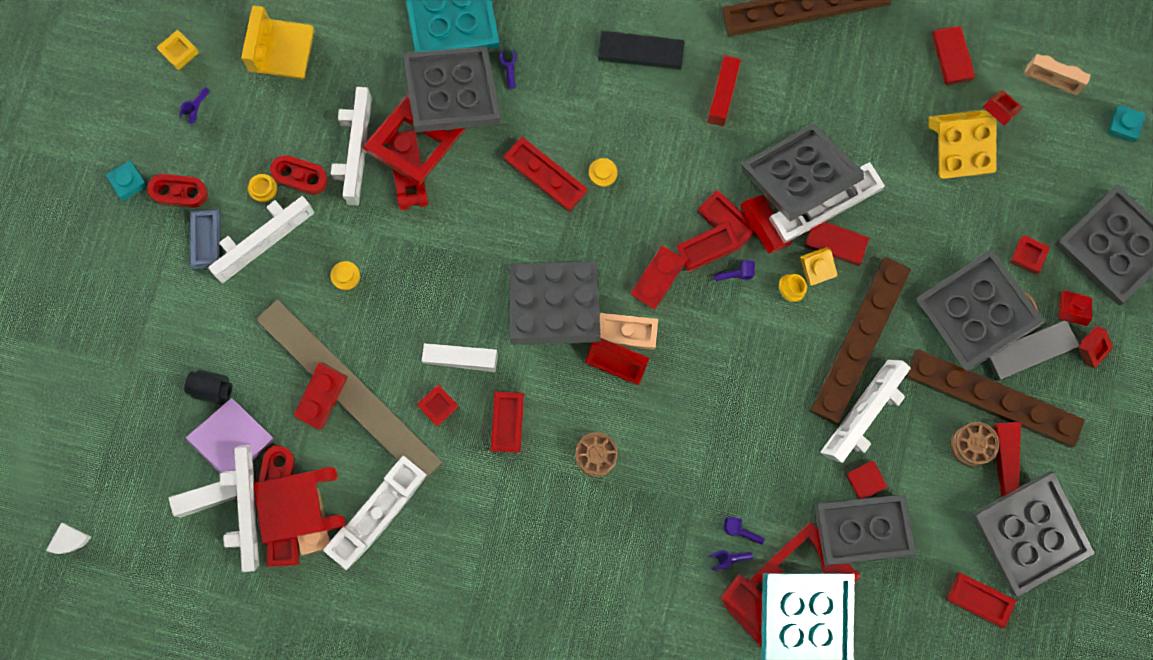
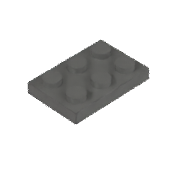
M905 495L820 503L814 506L824 566L913 557L917 555Z

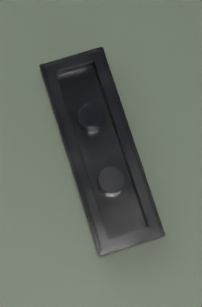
M601 31L598 61L681 70L685 40Z

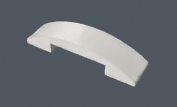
M403 455L384 477L385 481L347 526H343L323 551L345 570H348L396 517L427 475Z

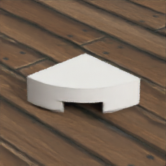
M61 523L46 551L58 554L70 553L83 547L92 536L65 523Z

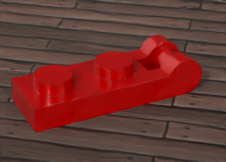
M409 130L394 133L388 140L389 150L420 169L422 163L416 132ZM393 169L400 211L408 210L409 206L420 205V207L429 206L425 180L419 186ZM417 188V193L406 194V190Z

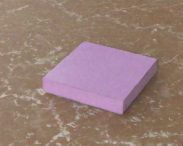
M233 398L227 401L186 437L187 442L219 473L236 470L235 447L239 445H252V458L254 460L274 442V438Z

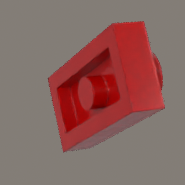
M661 245L630 294L656 310L687 260Z
M324 362L318 363L293 416L318 430L323 429L348 376Z

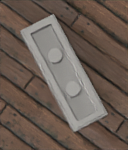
M1064 320L1015 341L987 359L997 381L1071 351L1077 348L1079 344L1068 322Z

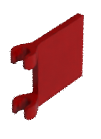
M325 467L315 471L253 483L262 543L345 527L344 516L334 515L322 518L316 484L337 480V470L333 467Z

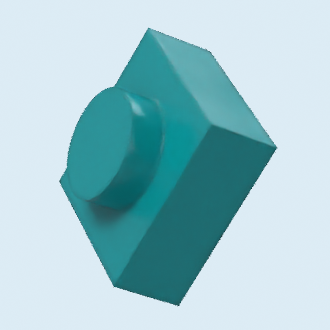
M1118 105L1114 108L1107 134L1134 143L1139 139L1146 114Z
M131 160L106 174V177L122 201L148 186Z

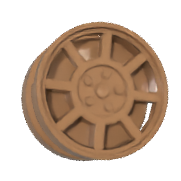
M973 422L959 428L953 434L950 446L952 454L958 462L965 466L976 467L991 461L997 455L999 439L996 432L989 425Z
M600 432L585 435L578 442L575 452V459L579 469L592 477H601L608 474L615 466L618 457L617 446L613 439Z

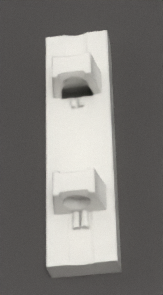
M366 87L356 88L354 110L339 109L338 115L340 125L351 127L347 164H332L331 175L334 180L344 181L343 198L346 200L347 205L359 206L365 151L362 147L367 142L372 103L371 94Z
M869 162L860 167L864 171V180L806 212L810 219L809 222H806L802 215L791 222L780 211L772 215L769 220L783 243H787L883 190L885 185L872 164Z
M303 196L284 210L276 200L269 204L266 208L274 218L238 245L229 236L219 242L227 253L208 267L221 283H224L313 215L315 212Z
M887 360L821 450L820 453L828 460L843 463L852 449L857 452L862 451L863 453L867 451L871 445L863 436L867 428L886 402L890 405L895 404L899 406L905 398L897 389L911 369L904 361Z
M239 445L234 448L236 470L220 473L221 486L237 485L239 531L227 532L224 535V547L241 548L242 572L255 571L259 566L252 445Z

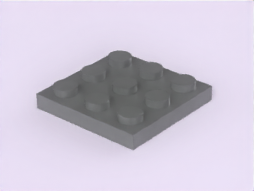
M487 46L402 53L415 132L500 124L501 115Z
M814 123L741 164L746 176L790 222L864 180V171Z
M1118 184L1055 243L1119 306L1153 275V217Z
M992 249L916 298L966 372L1045 323L1039 312Z
M597 261L510 264L511 345L601 342Z
M1046 472L971 514L1011 594L1016 597L1095 554L1054 472Z

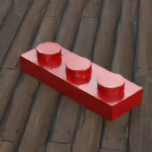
M522 136L503 157L507 164L569 213L588 192L587 187Z

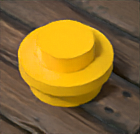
M606 158L595 160L589 168L590 180L600 187L611 185L617 178L616 165Z
M258 174L249 181L248 193L257 202H268L275 197L277 184L271 176Z
M339 262L331 270V281L340 290L353 289L359 283L360 271L352 262Z
M786 274L779 281V289L786 300L795 303L803 299L807 292V284L804 278L798 274Z

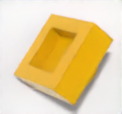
M178 29L156 47L178 71L199 53L197 48Z
M824 247L800 256L806 281L809 285L812 286L838 276L830 248Z

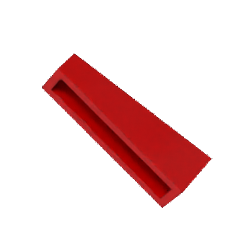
M724 55L707 123L724 127L741 59Z
M1021 422L992 425V429L996 432L999 439L996 463L1001 497L1019 488Z

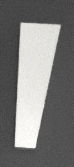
M424 343L422 363L496 372L498 353L494 349Z
M220 482L169 497L173 516L181 518L236 499L237 485L221 486Z

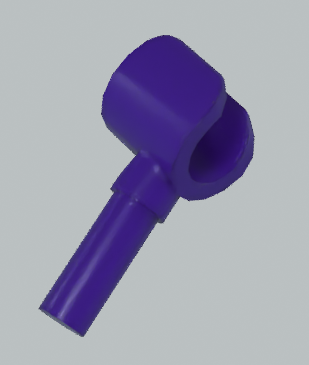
M515 49L512 50L514 56L512 61H507L504 58V50L500 54V61L506 66L509 89L516 88L514 63L518 58V54Z
M204 87L192 102H183L180 107L179 118H182L184 114H190L188 124L195 123L198 107L210 93V90Z
M742 260L739 262V270L714 274L715 280L720 281L730 278L750 280L755 275V262L752 260Z
M735 517L725 518L724 532L726 534L745 537L760 545L764 543L765 538L748 530L741 529L742 519Z
M720 550L708 556V558L714 556L719 560V565L712 567V571L727 568L731 563L753 559L752 552L729 554L726 550Z

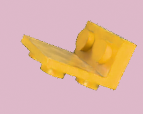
M252 5L241 59L249 72L304 79L314 35V27L307 24L271 20L264 7Z
M978 110L929 116V128L938 133V173L940 178L946 179L996 172V119L989 112Z

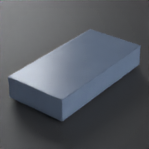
M219 209L190 211V267L192 269H208L210 265L222 257V246L219 243L222 241L221 211Z

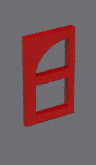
M407 94L362 148L420 186L468 127L452 129L450 132L445 130L422 132L440 144L420 169L384 147L404 122L413 126L409 96Z
M810 522L762 566L748 582L756 587L763 580V573H784L778 565L807 538L818 554L822 573L854 574V583L861 576L850 564L824 566L819 531ZM723 603V607L762 649V636Z

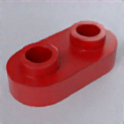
M288 155L279 156L271 163L270 173L279 185L310 195L319 194L327 187L328 177L324 169L317 164ZM291 169L290 175H282L284 170ZM318 178L316 184H309L310 179Z
M158 174L149 181L147 186L149 196L161 205L195 208L201 206L208 197V190L205 184L200 179L191 176ZM164 188H169V192L166 195H161ZM194 190H197L198 194L195 197L190 198V193Z
M284 446L269 448L263 456L258 482L293 475L295 467L294 454ZM279 457L285 458V464L282 467L276 466V460Z

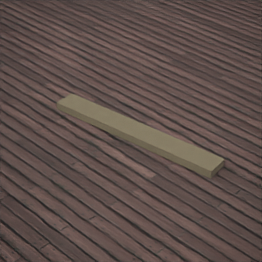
M278 299L256 319L312 376L318 363L323 362L347 375L348 378L337 401L395 459L399 461L404 455L427 476L421 484L443 464Z

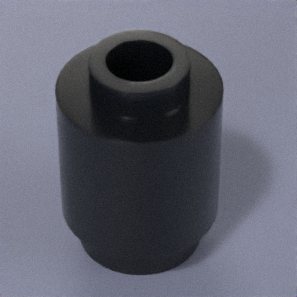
M198 370L197 372L191 371L188 374L184 390L186 394L191 395L192 399L221 405L225 400H229L233 384L229 382V377L226 375Z

